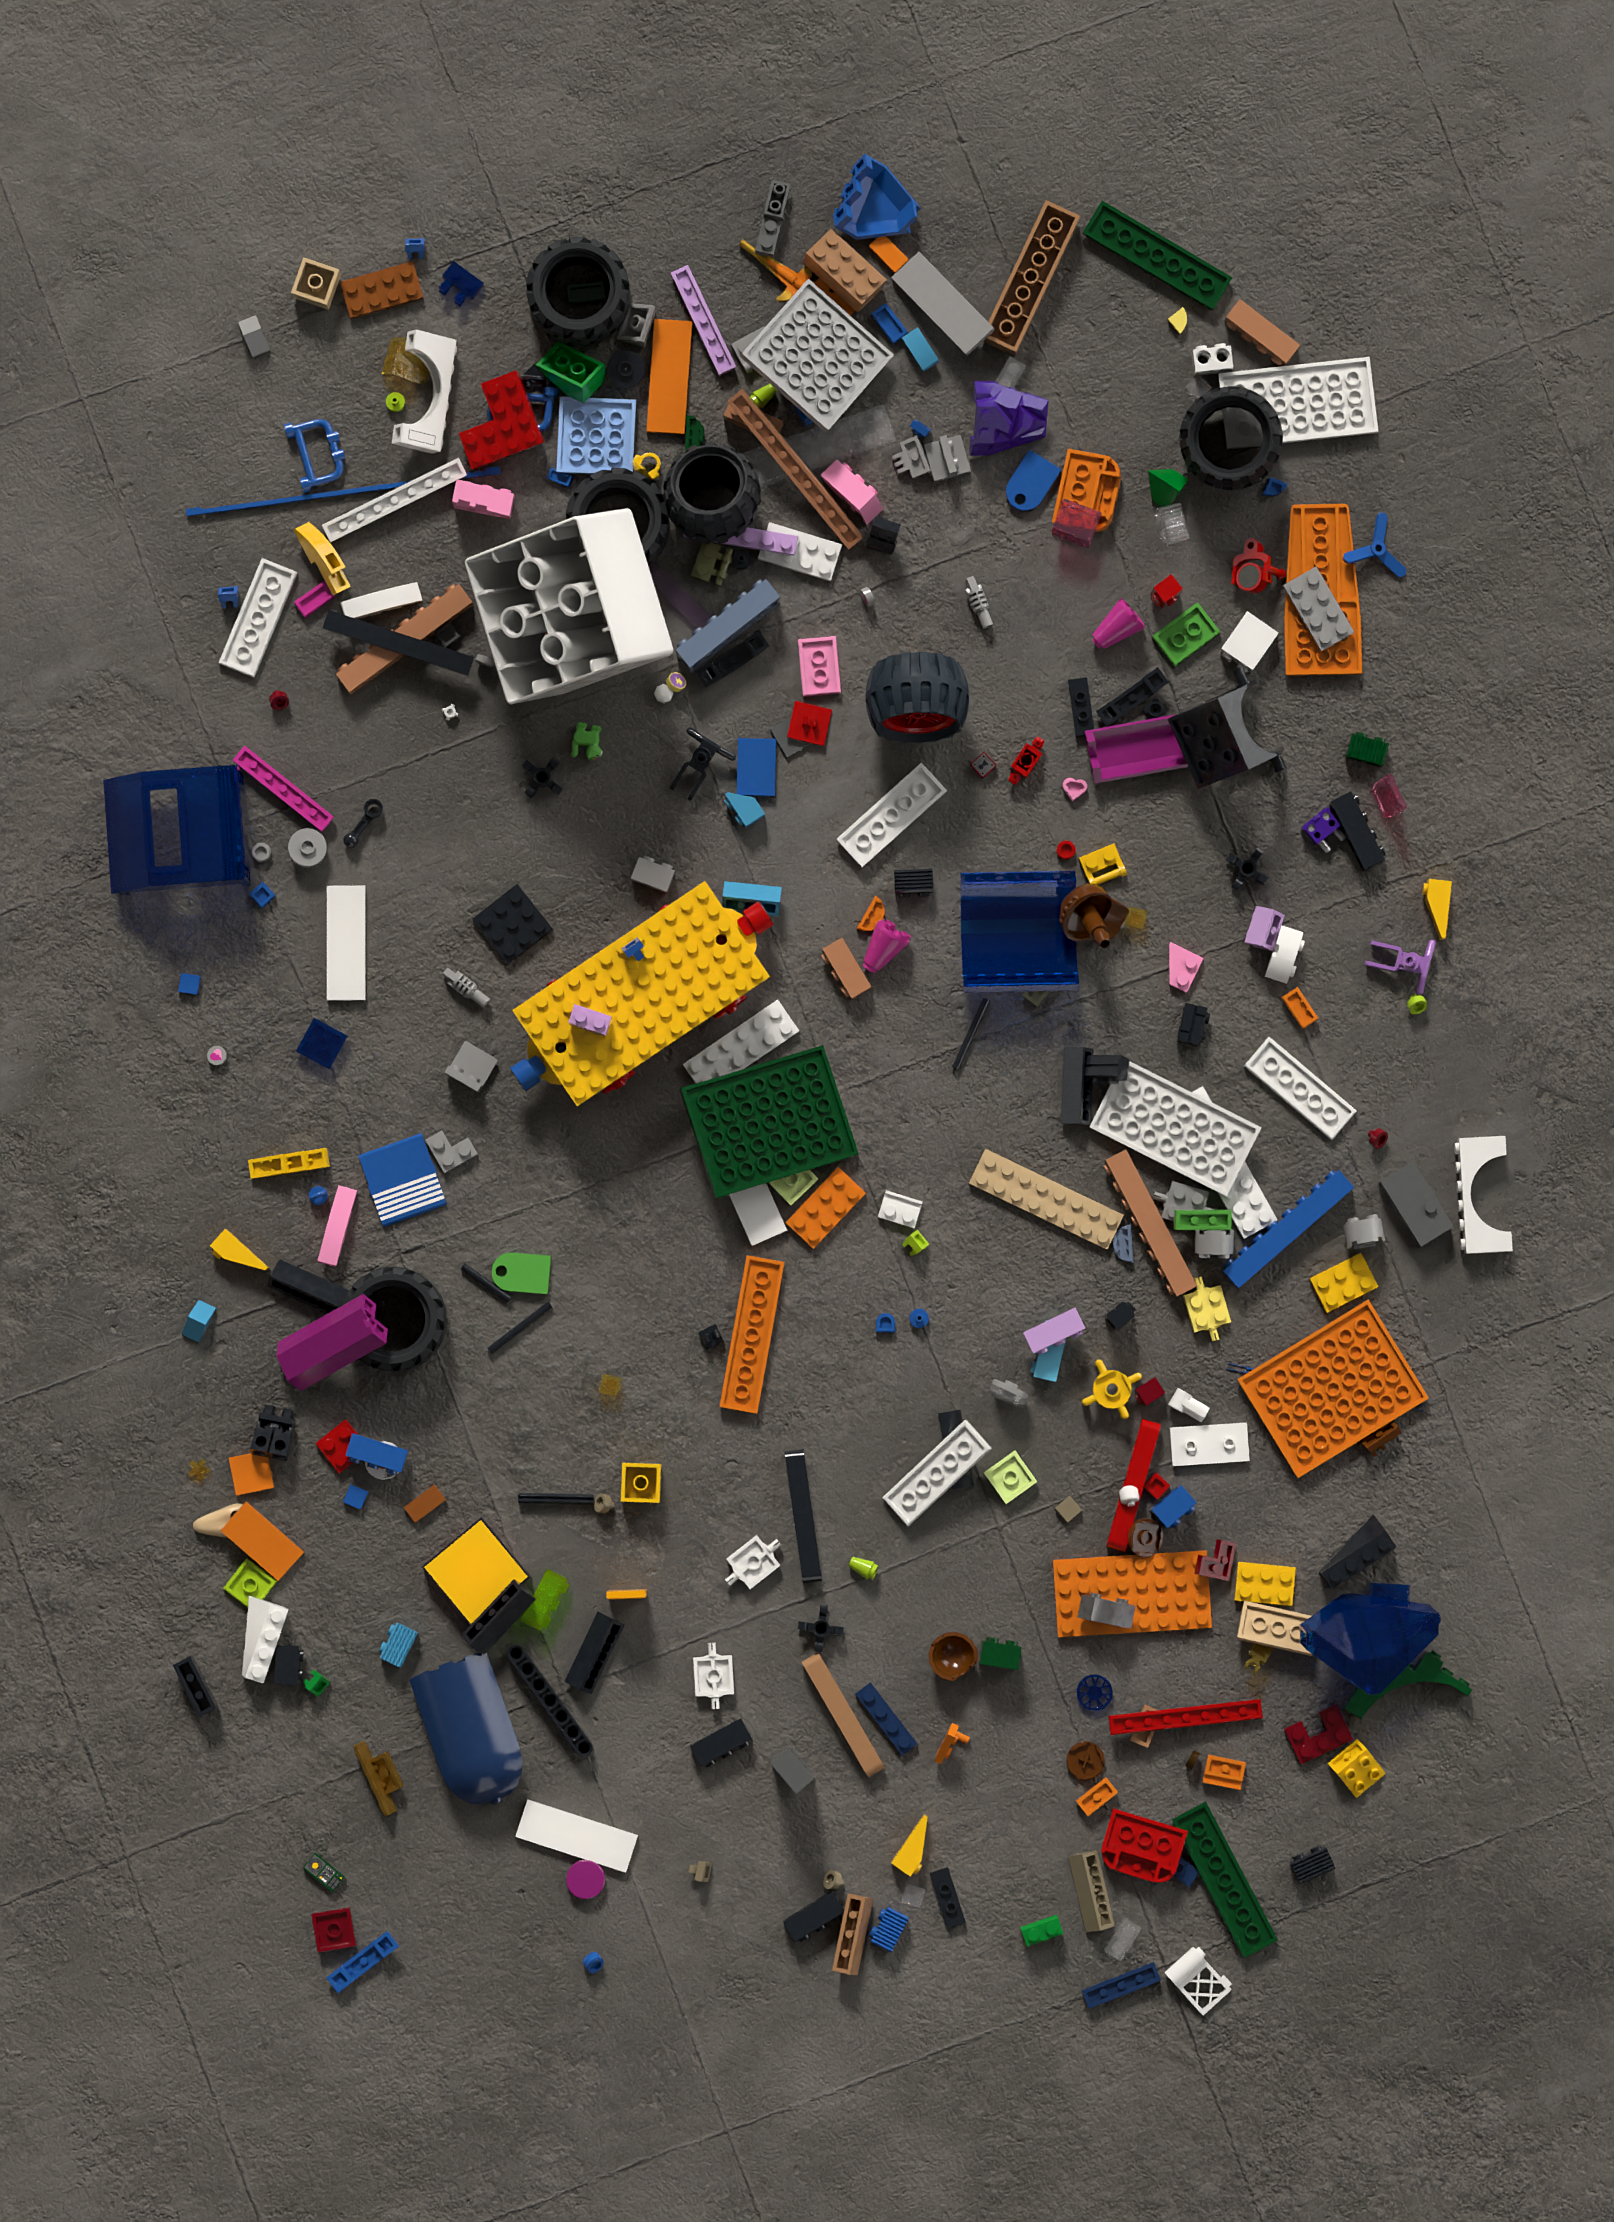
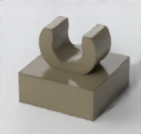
M698 1861V1865L690 1864L688 1872L696 1874L695 1880L708 1882L712 1862Z

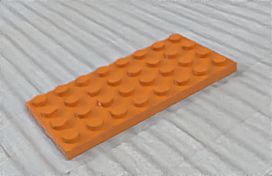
M1207 1550L1155 1553L1150 1557L1122 1555L1053 1560L1058 1637L1212 1628L1209 1577L1194 1574L1198 1555L1207 1556ZM1091 1592L1101 1594V1599L1116 1602L1117 1598L1129 1600L1128 1604L1135 1606L1131 1629L1078 1618L1081 1596H1090Z

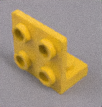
M1358 1739L1328 1763L1356 1798L1385 1775L1384 1770Z

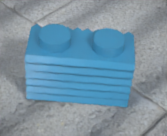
M398 1622L396 1625L392 1624L387 1633L390 1636L387 1643L383 1642L379 1649V1653H381L380 1658L401 1668L419 1632Z

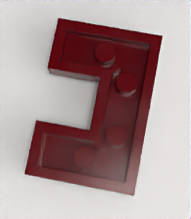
M1337 1704L1319 1712L1327 1730L1313 1737H1309L1302 1721L1284 1728L1300 1764L1353 1740Z

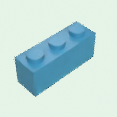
M724 881L722 907L743 913L745 909L758 901L769 916L779 917L782 887Z

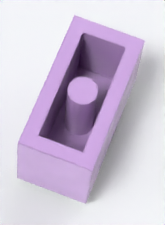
M1256 906L1246 934L1245 943L1256 948L1273 951L1285 915L1273 909Z
M574 1004L568 1023L569 1025L606 1037L612 1017Z

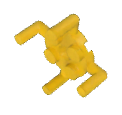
M1100 1359L1096 1360L1094 1365L1098 1368L1100 1375L1093 1383V1395L1083 1399L1081 1404L1088 1406L1097 1401L1105 1408H1117L1120 1418L1127 1419L1129 1414L1124 1404L1130 1398L1131 1384L1141 1380L1142 1375L1135 1373L1127 1377L1116 1370L1107 1371L1103 1361ZM1109 1384L1117 1386L1118 1391L1115 1395L1108 1394L1107 1386Z

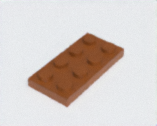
M413 261L340 282L350 319L424 299Z

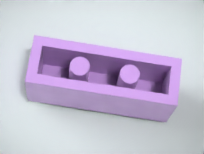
M1073 1308L1023 1332V1336L1032 1354L1037 1352L1040 1355L1048 1351L1047 1347L1052 1344L1057 1347L1065 1343L1064 1338L1068 1336L1075 1338L1082 1335V1330L1085 1329V1326L1076 1308Z

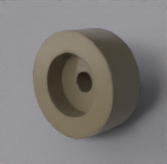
M600 1493L596 1496L594 1501L596 1512L605 1514L609 1509L614 1508V1502H611L609 1495Z
M829 1870L824 1876L823 1884L826 1889L836 1891L839 1887L843 1886L844 1880L839 1872Z

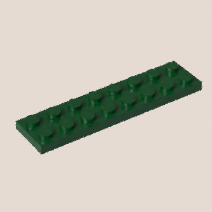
M1101 201L1082 233L1211 311L1214 310L1233 278L1104 201Z
M1206 1801L1172 1818L1171 1820L1176 1828L1188 1831L1184 1845L1242 1956L1245 1958L1276 1942L1278 1938Z

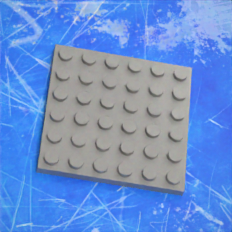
M807 279L744 350L740 357L826 433L894 354L811 280Z

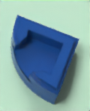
M1270 477L1263 496L1272 497L1279 495L1288 484Z

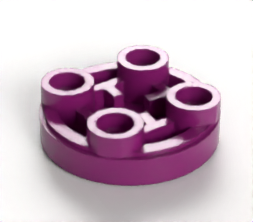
M579 1860L568 1870L566 1884L574 1896L581 1899H590L602 1891L605 1884V1874L599 1864L590 1860Z

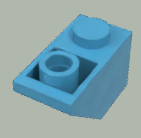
M730 792L725 794L726 800L724 802L729 810L734 809L737 814L735 819L740 826L744 825L745 828H748L765 817L764 811L755 798Z

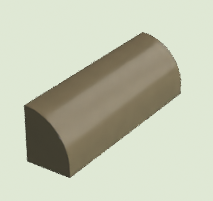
M1097 1850L1068 1856L1085 1931H1101L1114 1927Z

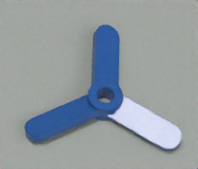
M1383 512L1378 513L1372 544L1346 552L1343 556V561L1351 564L1374 557L1382 561L1398 577H1403L1406 574V568L1386 550L1384 538L1387 515Z

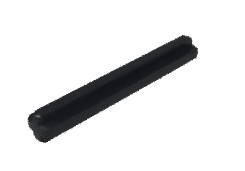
M518 1493V1503L593 1505L594 1495Z

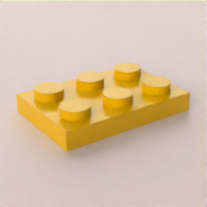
M1362 1253L1309 1278L1326 1313L1378 1287Z
M1237 1562L1234 1600L1292 1606L1296 1567Z

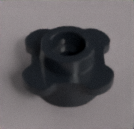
M1153 699L1150 705L1144 707V712L1148 713L1151 719L1165 715L1167 709L1162 706L1159 699Z

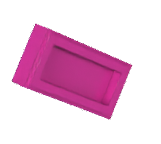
M324 580L294 601L302 615L307 618L334 599L336 595H332Z

